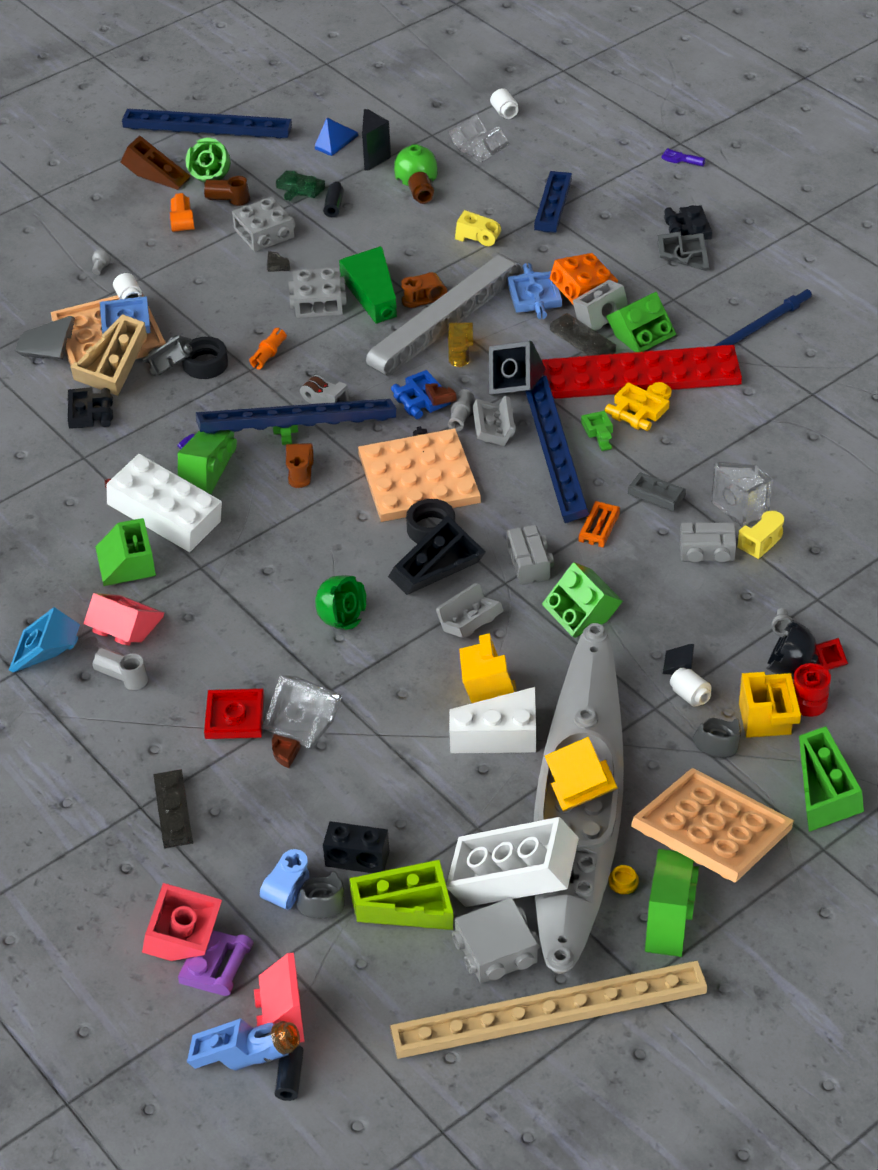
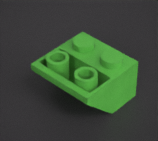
M657 292L649 294L606 316L616 338L634 352H644L677 335Z
M144 518L117 523L97 544L96 552L103 586L156 576Z
M573 562L543 601L542 605L572 637L576 638L582 635L584 629L590 624L598 623L602 625L606 623L623 601L592 569Z

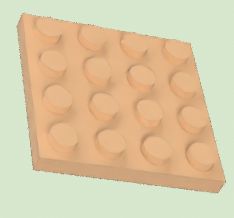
M118 295L50 312L52 321L68 316L75 318L71 339L67 338L65 348L71 366L86 354V350L90 346L93 347L102 338L100 302L120 300ZM149 306L151 333H147V337L136 359L146 357L152 349L166 344Z
M455 428L358 447V454L381 522L405 518L410 506L424 499H439L447 502L452 508L481 503V495Z
M691 768L633 817L631 827L663 843L671 850L687 856L697 864L713 870L723 878L736 883L791 831L794 820Z

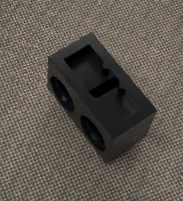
M330 821L323 842L325 867L366 873L385 871L390 852L388 829Z

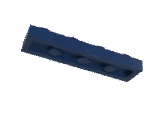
M550 171L534 222V230L557 233L571 185L572 173Z

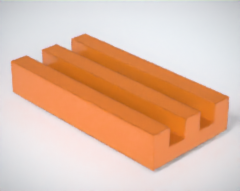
M595 501L579 533V542L584 543L585 540H589L590 545L598 542V546L604 548L620 514V507ZM603 509L593 532L589 533L599 510ZM612 511L601 535H599L609 512Z

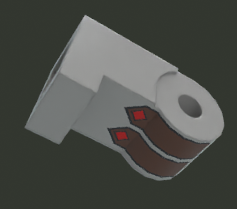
M318 375L312 376L300 388L301 396L310 404L349 401L347 384L339 381L335 385Z

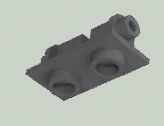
M180 335L173 336L167 340L166 344L152 349L148 353L149 355L141 360L151 364L149 370L152 375H161L173 367L170 358H172L174 364H178L190 356L193 350L188 343L192 340Z

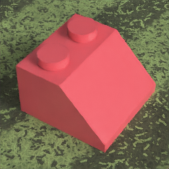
M93 593L84 624L92 627V632L106 637L110 634L115 636V642L130 646L131 642L142 643L161 621L164 612L121 595Z
M163 883L145 934L142 953L169 961L205 955L222 900Z
M294 952L287 953L259 975L260 988L254 989L256 1008H262V1015L256 1016L257 1026L266 1023H283L289 1028L292 1036H297L300 1038V1042H305Z

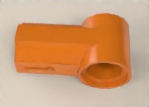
M183 193L175 194L171 199L170 221L172 232L194 230L190 199Z

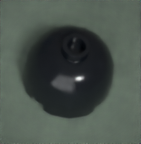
M792 620L784 629L789 632L788 635L779 637L769 657L768 664L770 665L767 666V670L775 674L791 673V676L794 677V672L799 666L807 663L816 664L819 655L815 654L817 645L812 632L804 625Z

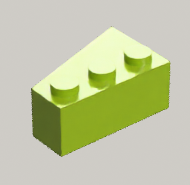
M440 860L350 878V893L357 922L453 930L454 913Z

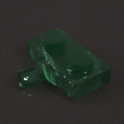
M286 170L276 180V188L287 191L284 194V199L286 201L289 200V202L298 195L315 198L325 189V180Z

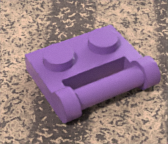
M213 930L205 955L186 959L178 975L179 984L223 996L230 995L234 986L232 981L245 954L250 952L254 943L253 940L245 935L233 936ZM228 949L233 950L221 977L216 979L215 976Z

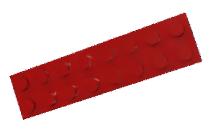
M734 345L542 359L546 369L543 376H547L554 399L617 394L627 383L647 391V388L656 382L665 383L671 390L740 385L742 382Z

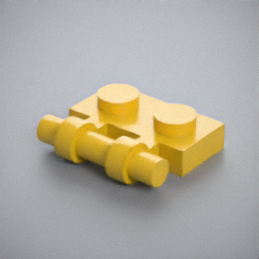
M627 383L614 396V403L617 406L609 403L605 408V412L612 415V418L617 421L623 420L630 423L631 427L637 430L649 431L652 422L646 419L649 418L656 422L669 409L670 401ZM628 410H631V411L635 412L636 414L634 415V414H632V413H630V412H627V411H628Z

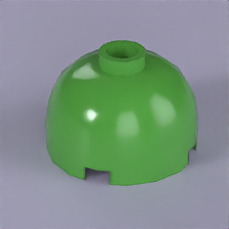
M213 138L199 139L196 141L197 144L193 148L190 147L187 152L186 167L188 171L201 182L223 179L231 165L230 155L226 147Z
M414 144L398 153L394 163L395 178L397 180L398 178L401 179L402 184L409 186L408 180L410 176L416 172L426 173L430 179L432 178V181L436 179L438 175L436 157L428 148Z

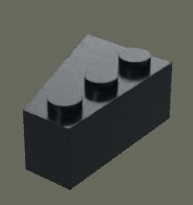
M447 515L394 566L388 577L408 595L478 563L486 551Z

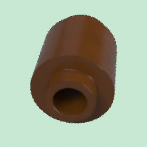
M424 172L412 174L408 180V185L413 198L422 204L430 202L434 195V189L429 176Z

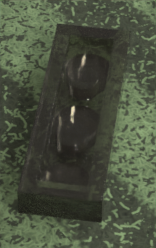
M568 313L550 322L551 332L588 356L616 353L615 343Z
M182 769L153 774L164 849L193 844Z

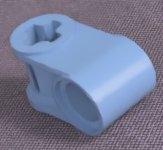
M292 849L282 855L273 871L265 878L260 889V898L286 910L292 908L297 900L300 888L310 878L309 870L307 869L308 859L303 851Z

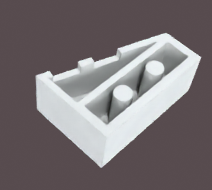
M535 687L450 709V753L536 752Z

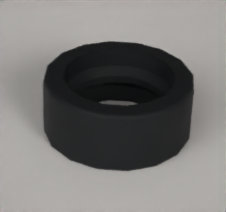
M210 336L198 337L188 343L193 351L189 357L182 360L185 372L191 377L197 379L214 378L222 374L228 367L227 348L224 342L218 338ZM201 355L216 356L215 358L207 361L193 360L194 358Z
M424 499L411 505L406 515L407 533L410 539L418 544L435 528L418 525L417 522L430 517L443 520L448 515L455 521V511L452 506L439 499Z

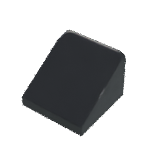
M694 644L667 650L663 674L673 675L679 668L692 670Z

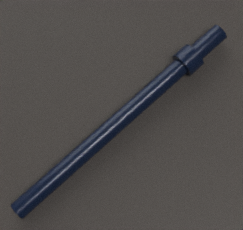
M806 289L796 296L788 297L777 308L714 346L734 345L786 312H793L800 307L801 303L812 297L811 291Z

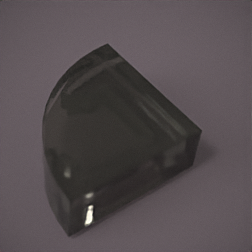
M268 251V272L290 271L289 259L279 256L278 252Z

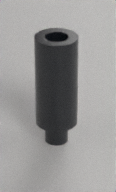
M336 181L328 187L323 209L324 214L328 217H336L339 214L344 193L340 182Z
M292 1036L289 1055L279 1058L274 1094L278 1099L284 1101H292L298 1097L304 1049L299 1045L300 1038L297 1036Z

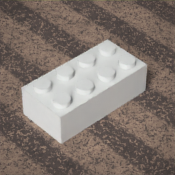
M141 454L135 456L107 483L108 505L133 520L144 518L147 528L188 552H191L221 522V500Z
M560 817L461 836L458 838L446 887L465 907L503 901L511 897L515 899L568 889L579 837Z

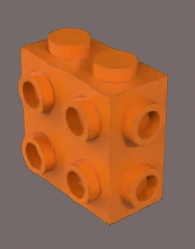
M593 253L556 259L549 277L572 304L574 299L608 280L618 283L616 277Z

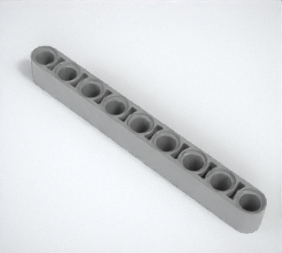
M499 254L374 346L367 355V365L386 376L393 374L508 286L507 277L519 275L521 265L504 255Z

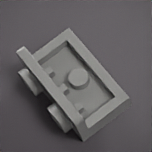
M504 396L499 405L476 399L473 404L477 439L505 446L516 430L510 397Z
M475 583L438 606L436 611L444 632L464 638L472 635L474 630L483 624L492 622L497 615L503 612L501 602L484 597L480 584Z

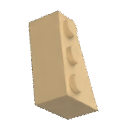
M122 314L102 334V338L93 347L90 346L86 350V354L70 367L73 379L100 390L108 388L111 394L118 396L147 337L145 322Z

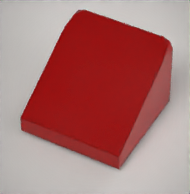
M839 638L816 644L815 654L819 655L816 664L824 666L827 670L848 664Z

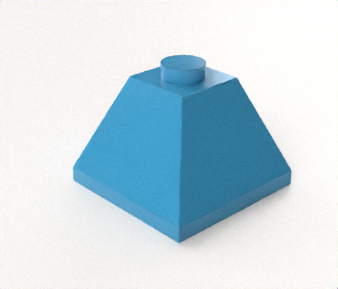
M53 607L23 630L9 671L12 673L56 657L66 649L71 650L78 641V636L76 635L80 624Z

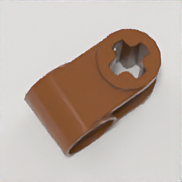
M434 272L406 277L401 282V286L404 289L401 302L405 307L409 308L433 303L447 293L446 286Z
M286 444V466L289 469V484L294 488L305 487L311 482L312 466L314 463L313 444Z

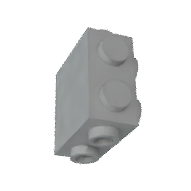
M273 197L262 199L259 202L232 211L234 230L254 252L294 238V218L292 215H288L283 206L278 204Z
M339 267L292 271L293 280L289 281L290 308L295 309L296 318L343 315L342 305L347 304L346 292L344 291V276H339Z
M512 897L455 918V931L452 932L454 944L458 950H463L466 955L464 956L466 967L470 974L475 973L480 984L489 980L500 979L505 974L518 969H527L532 964L537 963V949L540 948L539 938L534 930L530 932L524 910L521 907L517 908Z

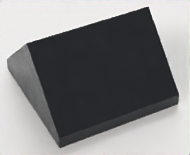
M364 109L362 141L364 171H368L391 158L390 129L388 120L369 109Z
M532 341L489 346V395L532 391L546 369Z

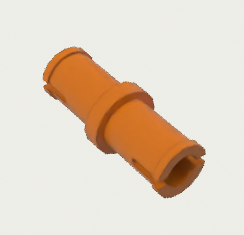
M274 328L269 337L260 342L259 349L249 359L252 367L255 368L259 363L256 369H262L268 359L276 355L277 348L287 338L284 330L281 329L277 335L280 328Z

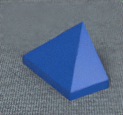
M326 118L316 141L315 149L333 156L358 136V132Z

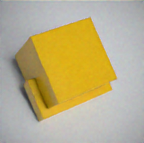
M490 633L479 636L480 644L459 649L463 684L471 703L517 692L516 682L511 680L507 670L505 655H498Z
M765 672L742 673L739 707L746 738L791 735L793 724H800L801 713L791 673L765 675Z
M589 737L545 755L555 780L551 785L563 812L618 789L607 761L603 760L600 762Z

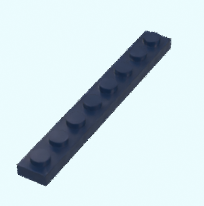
M127 109L122 119L123 128L151 129L154 131L169 130L173 132L213 133L216 135L233 134L235 136L249 135L255 137L288 138L292 128V119Z
M543 376L532 391L525 392L560 511L566 524L589 516V511L547 376Z
M391 399L207 411L196 412V423L200 432L210 434L220 430L238 432L247 428L264 430L267 427L274 426L288 428L292 425L314 426L316 423L339 424L343 421L360 423L370 419L385 421L388 418H396L397 408Z

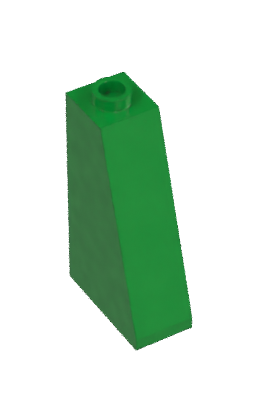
M380 246L340 259V277L344 276L345 285L372 320L377 324L397 317L396 297L383 248Z

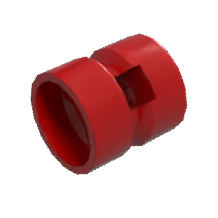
M807 663L799 666L794 672L793 684L800 713L807 717L819 716L827 708L831 675L824 666L819 664Z

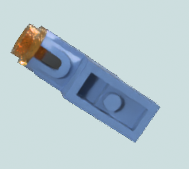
M240 1018L192 1035L187 1063L196 1069L220 1061L235 1071L253 1064H265L289 1055L299 1045L300 1034L297 1027L291 1022L266 1023L253 1028Z

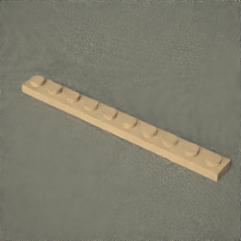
M698 961L393 1024L390 1025L396 1056L397 1059L706 994L707 984Z

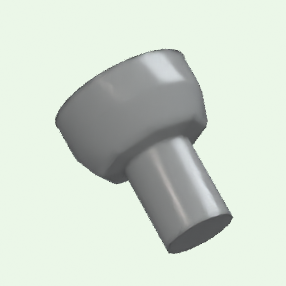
M96 250L93 253L92 260L94 266L92 273L100 275L102 269L110 263L111 256L107 252Z
M778 609L777 616L772 621L773 632L780 636L788 635L789 632L784 629L793 620L788 615L786 609Z

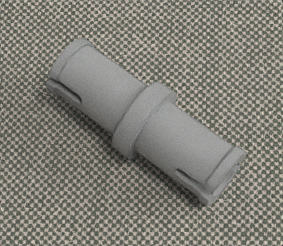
M468 389L459 391L457 401L451 407L452 415L449 419L448 427L450 429L455 428L457 432L463 429L465 419L471 413L470 405L474 395Z

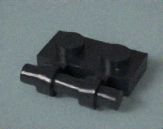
M702 205L682 207L679 209L678 214L671 207L664 210V219L666 224L669 225L670 233L680 232L681 236L703 233L704 240L712 239V230Z
M92 387L69 389V429L94 427V420H100L103 427H109L113 419V410L111 409L113 396L110 394V390L103 388L101 393H93Z

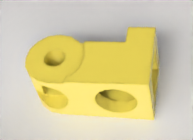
M464 210L457 220L455 239L463 242L465 238L479 241L484 246H492L501 233V226L495 220Z
M766 511L763 513L761 520L752 528L746 525L739 530L737 548L760 559L783 536L782 525L784 524V516L777 511Z

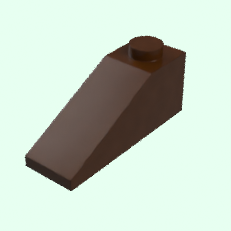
M140 135L127 146L120 162L135 175L176 190L191 177Z

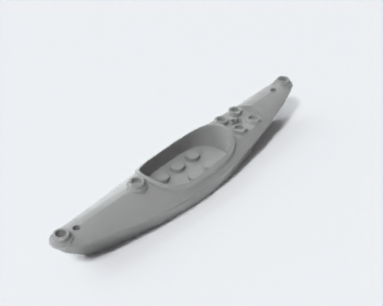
M598 623L590 624L584 629L570 662L545 746L534 809V822L560 817L579 837L568 889L535 895L543 956L548 968L558 974L566 973L574 967L587 943L608 882L621 822L624 767L617 677L608 631ZM589 737L600 762L603 760L607 761L618 789L563 812L551 785L555 780L545 755Z

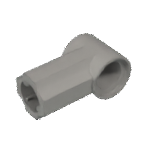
M100 648L95 653V659L92 663L94 670L122 680L124 686L129 690H139L147 684L148 676L144 659L141 655L136 653L123 655L107 648Z

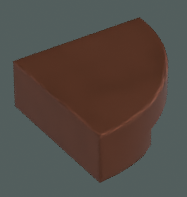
M436 383L425 384L426 393L433 406L457 400L456 392L452 388L439 387Z
M274 734L272 738L273 755L277 762L284 767L290 768L301 748L300 741Z

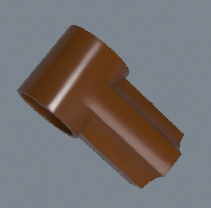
M234 176L229 180H206L204 184V195L207 200H230L232 204L238 206L250 201L247 179L243 176Z

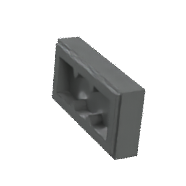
M640 472L629 485L628 494L674 511L686 496V489Z

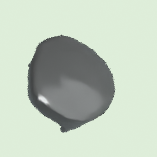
M713 717L704 723H700L693 736L696 747L700 751L714 757L727 758L733 756L738 751L741 737L739 719L736 718L733 722H728Z
M333 871L330 876L309 878L303 883L298 892L296 903L300 912L307 917L319 919L335 917L341 913L345 906L344 886L336 871Z

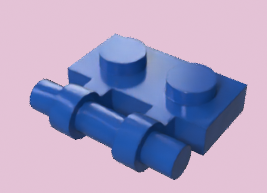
M427 370L405 378V386L401 387L399 384H394L391 387L394 398L397 402L402 403L405 411L409 415L414 416L415 419H420L423 416L421 409L424 407L429 412H433L451 404V402L436 406L432 405L426 393L425 384L436 383L439 387L442 386ZM415 395L416 398L411 399L410 396Z

